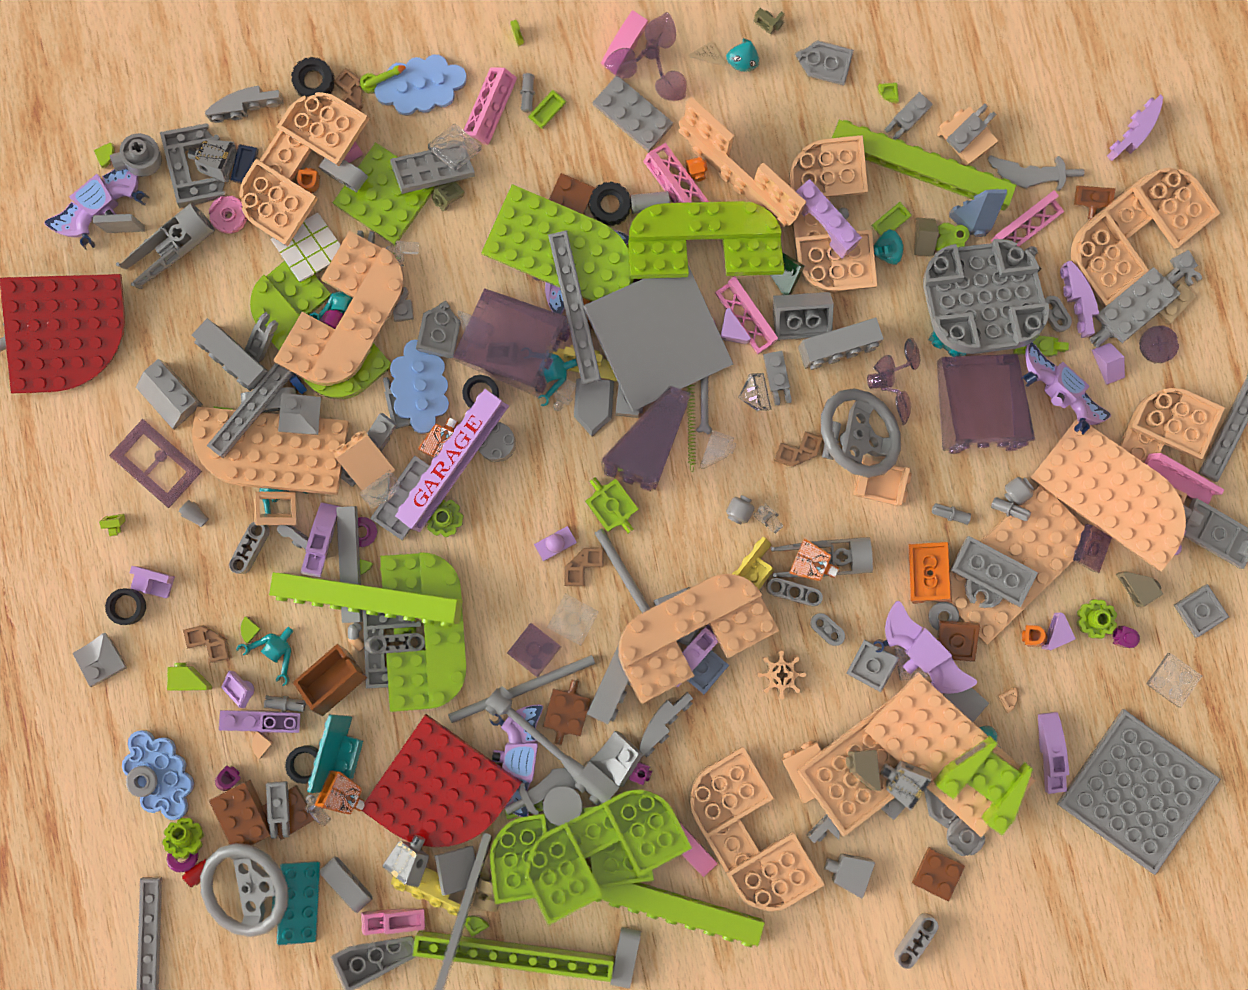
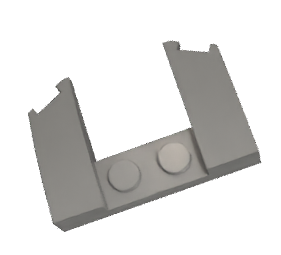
M207 123L160 132L179 208L186 207L190 203L196 205L211 201L226 194L223 191L225 182L209 178L192 182L185 151H189L190 148H200L205 139L220 140L217 134L212 137L207 131L209 128Z
M363 610L366 689L388 687L387 667H385L384 654L368 653L365 649V642L370 637L384 635L383 629L421 627L420 621L415 623V621L403 620V616L397 615L396 618L384 617L385 614L378 612V616L366 614L367 610ZM373 640L372 648L377 651L380 644L377 640Z

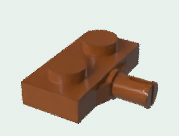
M1076 185L1074 205H1084L1089 208L1087 219H1092L1097 213V208L1107 207L1114 201L1116 188Z

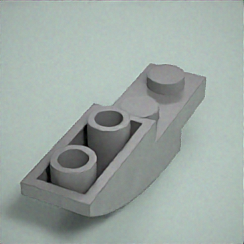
M259 85L248 87L218 100L205 111V115L214 123H221L227 119L240 120L242 117H248L247 109L259 110L260 107L275 108L284 104L283 96L279 90L263 92Z
M380 413L367 432L380 451L383 450L390 440V435L396 428L397 423L384 413ZM342 467L341 479L353 487L356 484L355 481Z
M688 692L674 704L667 699L654 714L647 725L640 743L639 751L643 756L648 757L655 750L653 748L654 745L658 742L662 744L669 737L667 733L670 730L665 724H672L678 718L676 714L679 711H686L693 704L691 702L693 698Z

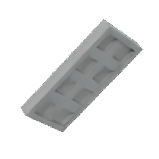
M618 75L592 102L593 106L647 152L673 126V122Z
M463 142L390 159L402 194L475 177V171Z
M416 456L412 458L370 518L402 541L411 528L395 517L399 507L409 497L410 491L419 483L422 474L430 467Z

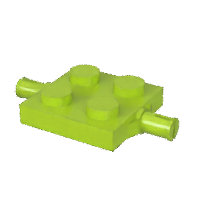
M596 477L589 482L596 491L585 502L606 531L609 532L614 527L620 525L623 526L627 534L630 533V530L633 531L634 528L628 522V519L639 509L617 479L603 486Z

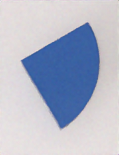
M293 374L289 380L299 393L303 394L307 389L299 377Z

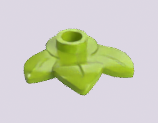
M950 223L939 225L938 231L941 236L937 239L935 250L939 251L944 247L957 244V247H965V242L969 238L968 228L964 225L954 226ZM958 231L963 232L962 238L957 237L956 234Z

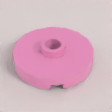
M222 196L212 203L209 208L210 222L218 231L232 234L244 227L247 218L242 211L243 206L240 199L234 196ZM232 213L230 218L226 217L227 214Z

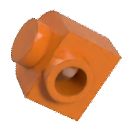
M697 157L685 161L687 173L693 181L700 182L706 179L705 172L708 170L706 160Z
M304 168V170H298L297 182L306 191L314 193L319 188L320 175L315 169Z
M1026 625V629L1022 631V641L1028 647H1041L1048 640L1046 631L1040 626Z

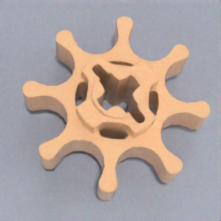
M779 650V659L775 663H771L767 657H763V661L769 666L766 673L758 672L756 676L759 678L767 677L769 680V685L763 689L764 693H768L772 687H777L780 692L779 699L783 700V693L787 687L793 688L796 693L800 692V689L795 687L794 680L798 676L806 677V673H796L794 671V664L799 661V657H794L791 662L787 663L783 660L784 652ZM782 669V672L786 673V676L782 677V680L780 681V678L777 677V673H780V670Z

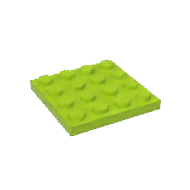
M375 142L357 167L368 176L366 181L357 192L344 186L332 203L396 246L437 186L402 194L390 159L397 158V156Z

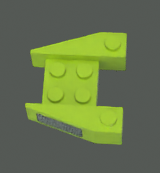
M989 736L947 764L936 777L934 783L937 788L953 800L966 783L990 800L992 804L981 817L988 826L1003 836L1016 818L1033 769L1026 762L1018 770L992 751L998 743Z

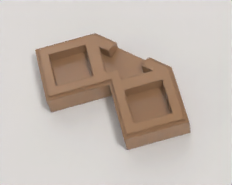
M345 68L334 80V83L347 93L342 101L360 111L363 108L360 79Z
M805 431L799 449L781 442L774 461L794 467L818 455L823 437Z
M583 548L565 566V586H584V567H603V548Z
M201 625L183 630L187 649L206 645L210 663L231 658L227 639L206 626Z

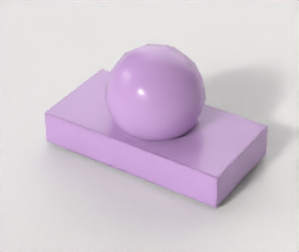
M566 526L534 545L542 560L545 561L577 542L569 527Z
M235 671L227 673L221 687L239 708H246L255 690L251 682L243 681Z

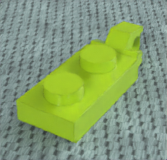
M1038 336L1033 341L1045 357L1057 356L1058 352L1069 350V343L1058 342V338ZM1026 346L1014 349L1013 354L1025 355Z

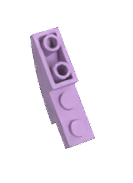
M1161 94L1156 99L1152 97L1144 105L1146 109L1143 112L1138 110L1131 117L1133 121L1128 125L1130 129L1123 135L1125 139L1122 142L1117 140L1110 147L1112 151L1107 157L1111 161L1124 149L1131 154L1149 135L1160 114L1163 102Z
M1067 261L1060 269V275L1064 279L1065 284L1063 293L1067 297V302H1075L1074 312L1078 317L1077 330L1081 334V338L1090 337L1095 334L1092 318L1099 314L1097 302L1085 276L1072 261Z
M321 502L306 546V554L301 569L302 574L321 577L337 522L336 507L340 506Z
M709 624L682 652L692 671L718 643Z
M220 710V731L299 733L300 713Z
M1057 712L1038 714L1040 752L1043 754L1045 792L1048 794L1067 792L1066 776L1069 775V763L1059 715Z

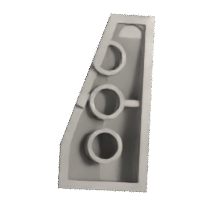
M412 936L349 946L332 955L331 959L343 990H355L417 956H413L414 940Z

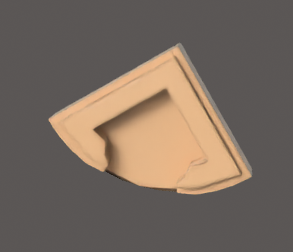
M1016 687L997 695L1006 713L1011 712L1017 702L1018 692Z
M259 731L255 733L252 740L253 751L259 759L273 744L272 741Z

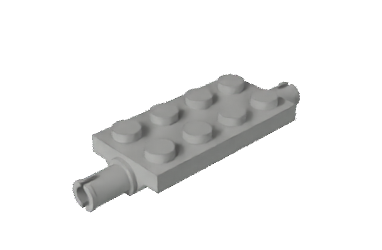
M1154 267L1095 316L1101 322L1102 327L1099 332L1090 338V342L1093 344L1096 341L1094 346L1097 348L1108 338L1112 337L1124 343L1180 296L1181 293L1173 284L1184 276L1183 272L1180 271L1177 274L1180 269L1175 267L1169 274L1163 277Z
M1193 498L1189 507L1183 505L1186 518V533L1184 537L1237 568L1244 569L1248 562V528L1198 498Z

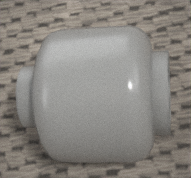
M1016 477L1005 486L1007 493L1004 496L1010 503L1015 502L1017 505H1022L1033 496L1032 491L1034 488L1025 477L1023 479Z
M743 495L740 498L733 497L726 510V513L729 515L728 519L740 525L742 522L747 523L755 509L750 504L752 500Z

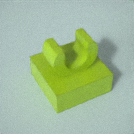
M124 514L105 516L99 523L101 529L108 528L109 536H116L118 533H121L120 526L126 519Z

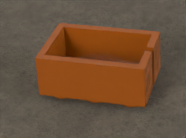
M336 644L292 683L309 708L323 717L367 679V676L359 665L356 664L348 650Z
M251 780L209 800L229 845L234 843L253 845L270 836L268 817L261 807L263 805Z

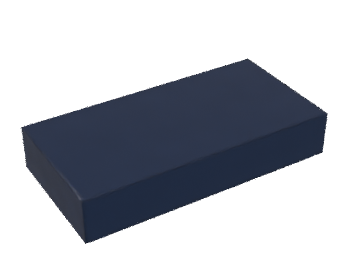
M239 144L230 179L232 182L242 184L245 175L257 159L258 148Z

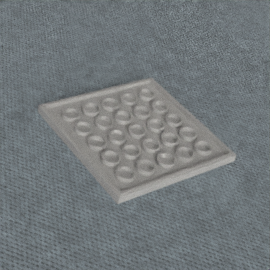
M689 265L688 277L642 279L583 306L631 412L733 365Z
M1122 709L1057 805L1149 872L1156 875L1221 779L1125 709Z

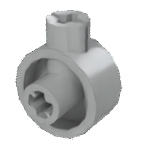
M141 133L126 137L121 143L120 152L110 155L116 172L127 169L132 174L141 177L155 173L162 163V155L155 140Z

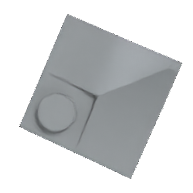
M282 393L278 432L318 435L321 397Z
M105 632L73 653L90 687L96 686L127 668L117 648Z
M614 731L606 744L590 759V762L618 786L623 787L643 754L620 732Z

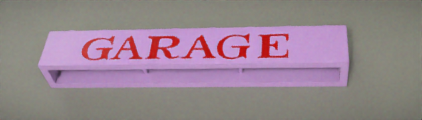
M484 389L477 396L472 408L466 412L462 422L455 427L450 439L444 443L443 449L438 456L432 460L431 466L422 474L417 486L410 491L409 497L399 507L395 517L412 530L421 532L509 405Z

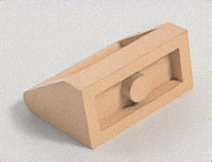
M255 492V524L296 525L295 492ZM260 499H290V514H260Z

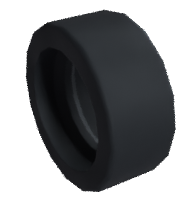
M475 375L466 381L463 386L462 395L469 408H472L474 405L470 398V389L476 383H486L492 389V394L499 398V389L493 379L485 375Z
M130 588L117 589L107 598L105 611L112 622L119 625H131L140 621L144 616L146 601L137 590ZM124 595L131 596L136 601V611L129 618H122L115 611L116 601Z
M304 745L295 748L289 753L285 769L291 780L301 784L308 783L312 774L308 776L298 774L294 768V760L301 753H309L316 758L319 749Z

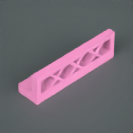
M490 67L463 130V136L476 138L482 144L489 145L517 80V77L506 68Z
M666 143L647 154L644 163L662 188L669 192V197L673 203H691L692 196L698 197L701 202H709ZM664 150L668 160L661 159L657 153ZM669 167H676L679 174H672L669 171ZM680 182H687L690 189H683L680 186Z
M1055 190L996 234L991 241L993 242L994 239H1008L1013 242L1019 241L1016 245L1018 247L1064 212L1055 200L1059 195ZM1051 204L1057 213L1045 215L1046 207ZM1032 217L1041 218V225L1039 227L1031 226ZM1017 229H1027L1026 237H1016Z
M735 276L728 281V284L715 292L726 309L730 308L733 312L734 305H740L744 308L743 316L736 315L733 312L744 329L745 320L753 321L755 324L754 331L746 329L745 331L751 338L749 343L757 354L778 340L772 328ZM730 288L734 294L733 301L724 299L721 293ZM756 335L763 336L767 343L759 348L755 343Z
M1162 453L1148 454L1145 464L1166 478L1175 489L1188 494L1187 498L1191 500L1198 498L1204 503L1209 504L1213 495L1223 494V488Z

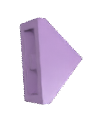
M726 309L721 330L722 340L741 344L749 343L751 338L731 309Z
M1111 343L1092 350L1106 385L1125 378L1124 356Z
M1054 613L1047 632L1048 640L1042 646V649L1053 650L1076 639L1063 613Z

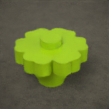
M443 499L428 520L427 529L436 536L442 534L444 537H449L456 534V527L459 528L463 525L464 515L459 513L460 506L453 500L446 502Z
M1090 600L1089 604H1082L1077 611V615L1080 617L1077 620V625L1080 631L1088 633L1090 638L1102 639L1105 634H1112L1117 627V623L1114 621L1117 618V613L1114 607L1106 605L1104 600Z
M180 818L177 823H170L168 828L164 830V835L166 836L162 841L164 849L167 853H172L176 859H187L190 853L196 854L203 845L200 840L204 837L202 827L199 823H194L191 818Z

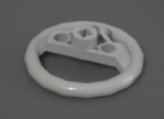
M855 388L838 391L827 400L821 413V435L826 449L837 464L854 475L867 478L884 475L896 464L901 451V432L895 416L886 404L872 393ZM855 400L856 402L849 410L846 431L840 435V443L843 446L841 449L833 433L832 418L839 405L845 401ZM873 409L884 421L889 434L888 438L876 435L869 424L870 414ZM869 440L873 443L874 447L870 445ZM850 450L854 451L855 456L851 454ZM867 453L874 457L886 456L879 464L871 466L862 464V457Z
M234 843L220 847L206 860L200 875L201 896L207 911L220 926L236 935L254 937L270 932L281 922L288 906V886L282 870L270 855L253 845ZM225 858L233 859L244 915L242 923L225 913L218 904L213 891V875L217 866ZM256 862L259 863V864L265 869L266 872H264V871L256 864ZM243 863L248 866L249 871L244 869ZM266 882L269 884L270 889L265 887ZM268 896H275V906L272 913L262 922L265 914L264 902ZM250 901L255 903L256 908L251 906Z

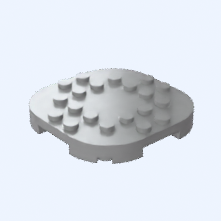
M994 239L989 244L957 247V244L942 248L935 254L931 261H929L924 273L923 288L933 330L946 346L961 353L977 354L1021 348L1032 343L1040 335L1048 321L1049 304L1045 303L1038 276L1039 265L1030 251H1024L1016 246L1018 244L1016 242Z

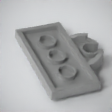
M970 536L966 537L950 569L955 574L967 579L965 593L972 604L976 602V594L978 592L984 593L985 600L979 604L980 608L994 607L1002 599L1021 607L1038 572Z

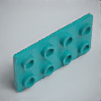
M328 715L325 721L323 737L319 742V751L314 760L312 776L308 781L307 792L320 793L330 770L340 772L347 778L353 779L363 740L348 736L352 716Z
M320 862L281 864L280 869L288 886V906L281 922L277 925L276 943L277 945L315 942ZM272 896V910H273V908H274V906H275V896Z

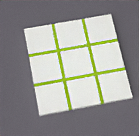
M319 213L305 219L288 247L277 239L271 238L272 243L299 282L328 267L341 246Z

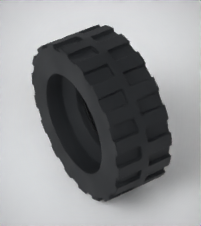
M306 57L302 61L297 62L298 64L293 67V72L291 73V82L299 96L309 97L319 92L331 94L335 84L334 74L324 60ZM310 71H317L322 75V83L317 88H309L304 83V77Z
M603 182L590 195V211L593 218L597 221L614 226L625 221L630 213V194L619 183ZM607 195H613L619 200V208L613 213L605 212L601 207V201Z

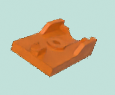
M949 543L909 544L911 602L913 604L926 601L952 602ZM933 571V575L929 576L928 572Z

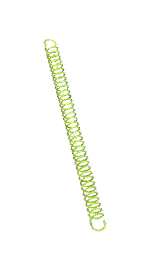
M689 385V386H687V388L690 387V386H695V385ZM688 388L689 390H695L692 388ZM687 390V392H689V391ZM689 392L688 394H690V393H695V392ZM687 394V395H688V394ZM688 395L689 397H695L692 395ZM687 397V399H689V397ZM689 399L688 401L695 400V399ZM687 401V402H688V401ZM688 402L689 404H695V403ZM687 404V406H689V404ZM689 406L688 408H692L695 406ZM687 408V409H688V408ZM688 409V410H690V411H695V410ZM688 411L687 413H689L690 411ZM689 413V415L695 414V413ZM687 415L688 417H690L689 415ZM691 417V418H696V417ZM688 418V419H690V418ZM687 419V420H688V419ZM689 420V422H695V420ZM688 422V424H690V423ZM690 424V425H688V426L696 425V424ZM687 426V427H688V426ZM688 427L690 429H695L693 427ZM688 429V431H690V430ZM690 431V432H688V433H692V432H696V431ZM687 433V434H688V433ZM688 434V435H690V436H696V435ZM688 436V438H689L690 436ZM690 438L689 440H693L696 438ZM688 440V442L696 443ZM688 443V445L691 444V443ZM689 445V447H695V446H696V445ZM688 447V449H691V448ZM691 449V450H689V451L696 450V449ZM688 451V452H689V451ZM689 452L690 454H696L695 452ZM688 454V456H690V454ZM691 456V457H689V458H693V457H696V456ZM688 458V459H689V458ZM689 459L691 461H696L694 459ZM688 461V463H690L691 461ZM690 463V471H691V465H694V464H696V463ZM693 467V471H694V467ZM691 471V472H693V471Z

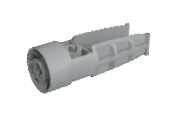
M190 203L158 228L152 236L145 239L121 263L117 262L116 266L126 270L156 249L161 258L131 283V286L142 289L143 284L155 278L156 275L166 268H169L179 258L186 255L211 235L215 229L206 216L194 204Z
M870 537L811 542L819 548H831V552H826L831 555L830 564L844 566L850 563L851 571H840L836 575L873 573ZM849 542V550L840 548L834 552V543ZM802 543L772 547L771 551L799 550ZM839 552H843V555L847 556L844 562L836 558ZM790 572L773 574V577H801L790 574Z

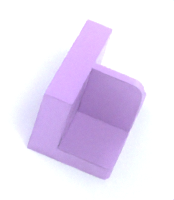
M131 566L130 574H134L131 589L145 594L169 598L175 576L138 566Z

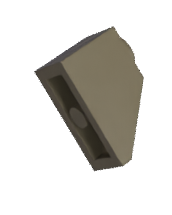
M1119 572L1116 574L1137 607H1144L1163 595L1160 583L1152 577L1130 572Z
M877 750L849 751L846 757V765L850 772L870 790L881 791Z

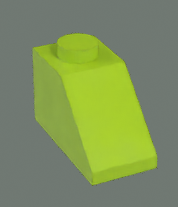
M174 663L173 667H168L167 691L212 689V685L193 666H186L187 663Z

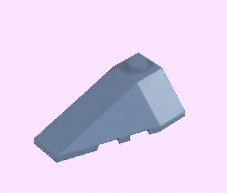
M1007 189L985 190L974 196V200L964 201L962 207L958 205L953 207L949 212V217L958 225L966 226L969 234H974L975 237L986 236L994 226L1007 195Z

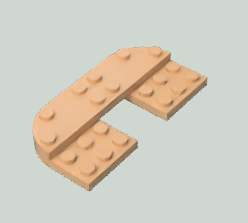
M319 92L315 93V95L303 96L296 100L288 108L277 125L279 131L260 161L257 159L254 161L242 181L240 198L243 206L242 211L246 218L256 227L288 247L318 200L316 196L292 182L298 170H300L312 150L340 166L370 118L328 93Z
M690 97L686 101L684 117L679 121V132L692 145L694 154L698 157L702 156L720 173V177L725 182L729 181L733 185V189L738 194H743L751 202L766 208L774 215L782 227L790 226L801 215L806 201L764 162L758 167L755 179L751 178L730 158L734 135L695 99Z
M863 135L823 139L807 145L793 161L789 175V186L796 191L810 179L828 200L830 197L867 194L868 185ZM808 213L803 216L801 214L793 222L796 260L805 265L801 275L811 286L830 293L877 287L872 230L856 231L862 237L850 253L841 259L830 246L831 238L828 232L813 215Z
M1160 169L1142 177L1080 228L1072 243L1071 261L1085 276L1094 295L1102 306H1107L1149 271L1127 239L1153 219L1173 248H1178L1219 215L1220 212L1193 175L1182 169Z
M350 230L321 278L323 282L353 298L336 329H333L308 314L301 312L273 360L274 363L307 381L322 386H332L333 384L347 381L359 371L386 320L391 316L399 302L403 291V274L395 256L386 248H381Z
M1168 388L1155 392L1143 399L1136 407L1119 446L1143 463H1145L1148 454L1161 453L1164 444L1193 458L1202 460L1225 407L1184 389ZM1175 489L1184 504L1188 494Z
M721 574L711 577L641 613L625 627L618 647L619 659L641 704L694 677L676 640L709 624L727 658L779 631L761 598L760 590L752 582L734 574Z
M741 747L711 766H707L699 773L690 792L691 811L696 823L739 896L754 908L766 911L782 910L824 886V883L794 832L764 850L758 851L740 818L774 798L744 747Z

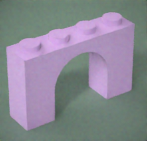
M809 179L795 191L806 201L801 214L805 216L810 213L821 223L831 238L830 246L843 259L858 245L862 237Z

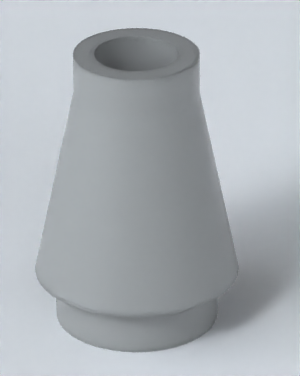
M190 500L178 511L182 514V517L200 527L208 521V518L196 503Z

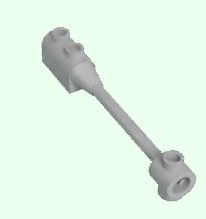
M504 687L497 688L485 702L487 705L485 709L493 716L496 713L499 716L507 714L562 762L574 778L573 780L576 782L574 786L582 793L586 790L591 795L589 799L598 806L600 803L602 804L610 800L619 789L617 784L590 761L583 766L572 757L565 755L511 708V698L513 695Z

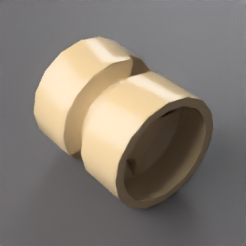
M480 877L477 886L479 893L475 894L473 906L484 911L497 912L499 904H495L492 878Z

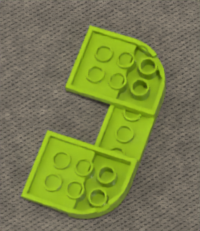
M753 202L661 203L649 206L634 218L630 226L628 239L631 279L688 277L686 240L723 239L726 276L783 275L784 263L780 225L770 211Z
M283 261L267 276L263 275L257 281L252 290L250 309L256 324L260 316L265 312L270 315L269 321L264 325L265 327L274 320L278 322L277 330L273 333L271 342L280 350L301 312L310 315L329 299L331 293L315 275L299 282L287 263ZM373 343L363 365L349 380L333 384L332 386L317 385L306 379L304 380L322 396L334 399H348L366 390L390 369L391 363Z
M431 553L380 556L382 588L462 600L459 577L454 568L443 558ZM462 609L459 624H452V627L441 626L439 621H434L433 624L424 623L426 650L386 653L390 712L437 708L448 703L458 694L466 677Z
M644 790L626 791L545 833L535 842L528 855L526 875L531 891L548 926L603 897L585 861L591 855L621 841L638 877L692 849L672 808L663 798Z
M588 807V808L582 809V812H581L580 815L586 813L587 811H589V810H591V809H593V808H595V807ZM545 814L515 819L505 825L494 839L490 852V865L495 904L535 898L526 875L528 855L535 842L541 836L558 827L551 823ZM621 841L590 856L592 874L599 888L654 880L652 870L638 877Z

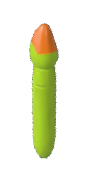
M397 65L393 69L367 80L363 86L366 88L372 87L395 75H399L406 69V66Z

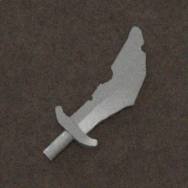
M994 156L988 157V162L993 168L998 170L997 173L1000 176L1025 189L1040 183L1057 181L1058 186L1056 190L1060 191L1066 182V177L1084 176V169H1065V163L1060 156H1057L1054 160L1056 166L1042 167L1041 169L1032 165L1022 168L1016 162L999 159Z
M566 768L552 769L548 776L527 792L524 788L525 784L521 783L519 786L521 799L504 809L509 815L526 806L529 812L538 815L539 812L535 810L533 805L545 799L546 795L556 787L567 786L577 789L574 786L576 782Z

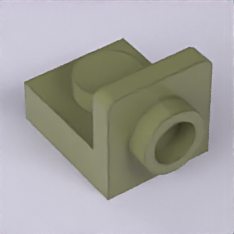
M759 8L755 13L754 22L771 35L774 30L778 31L782 27L784 13L781 11L774 19L769 11Z
M455 181L445 183L435 188L432 199L435 205L444 212L450 203L464 195V191Z

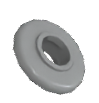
M939 602L930 609L928 616L933 628L939 629L940 620L938 616L943 611L949 613L947 621H959V611L952 603Z
M147 766L133 768L126 778L128 791L137 797L150 795L157 786L155 772ZM139 776L146 778L147 784L145 787H141L138 784Z

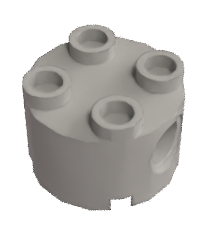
M498 422L479 448V451L484 458L491 462L505 461L515 451V436L507 425Z

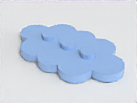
M438 54L428 56L426 60L414 57L407 64L395 63L391 65L388 70L393 69L397 65H404L406 69L401 74L377 84L375 96L383 105H394L396 111L404 116L411 115L416 110L428 113L432 111L435 105L438 107L449 106L454 100V91L461 89L466 84L467 76L461 66L448 65L446 59Z
M411 340L405 345L403 356L395 358L390 365V372L394 378L390 390L397 398L394 402L395 413L403 419H410L411 427L415 432L426 434L435 425L436 417L442 416L448 409L449 402L444 395L448 389V382L442 376L445 370L444 361L437 355H429V353L416 350L418 340Z
M147 730L134 732L128 739V748L131 753L122 762L123 772L128 776V773L133 768L147 766L157 776L155 790L146 797H140L141 807L149 813L161 810L165 818L169 820L182 818L188 811L186 796L194 788L192 776L185 772V759L176 754V746L171 739L166 737L155 739ZM144 776L138 777V784L141 787H145L147 784Z

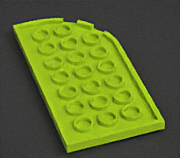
M511 185L483 247L482 255L560 288L548 235L567 230L582 298L593 302L633 284V279L630 277L629 250L623 239L612 228L516 185Z

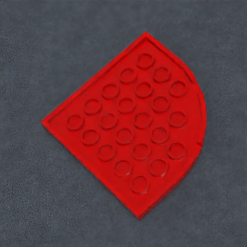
M122 274L0 278L11 394L57 392L72 389L95 378L113 360L119 349L125 327Z
M425 714L364 802L365 806L361 811L399 838L408 842L412 841L414 835H419L425 839L423 846L448 847L469 841L485 831L496 820L522 782L432 717Z

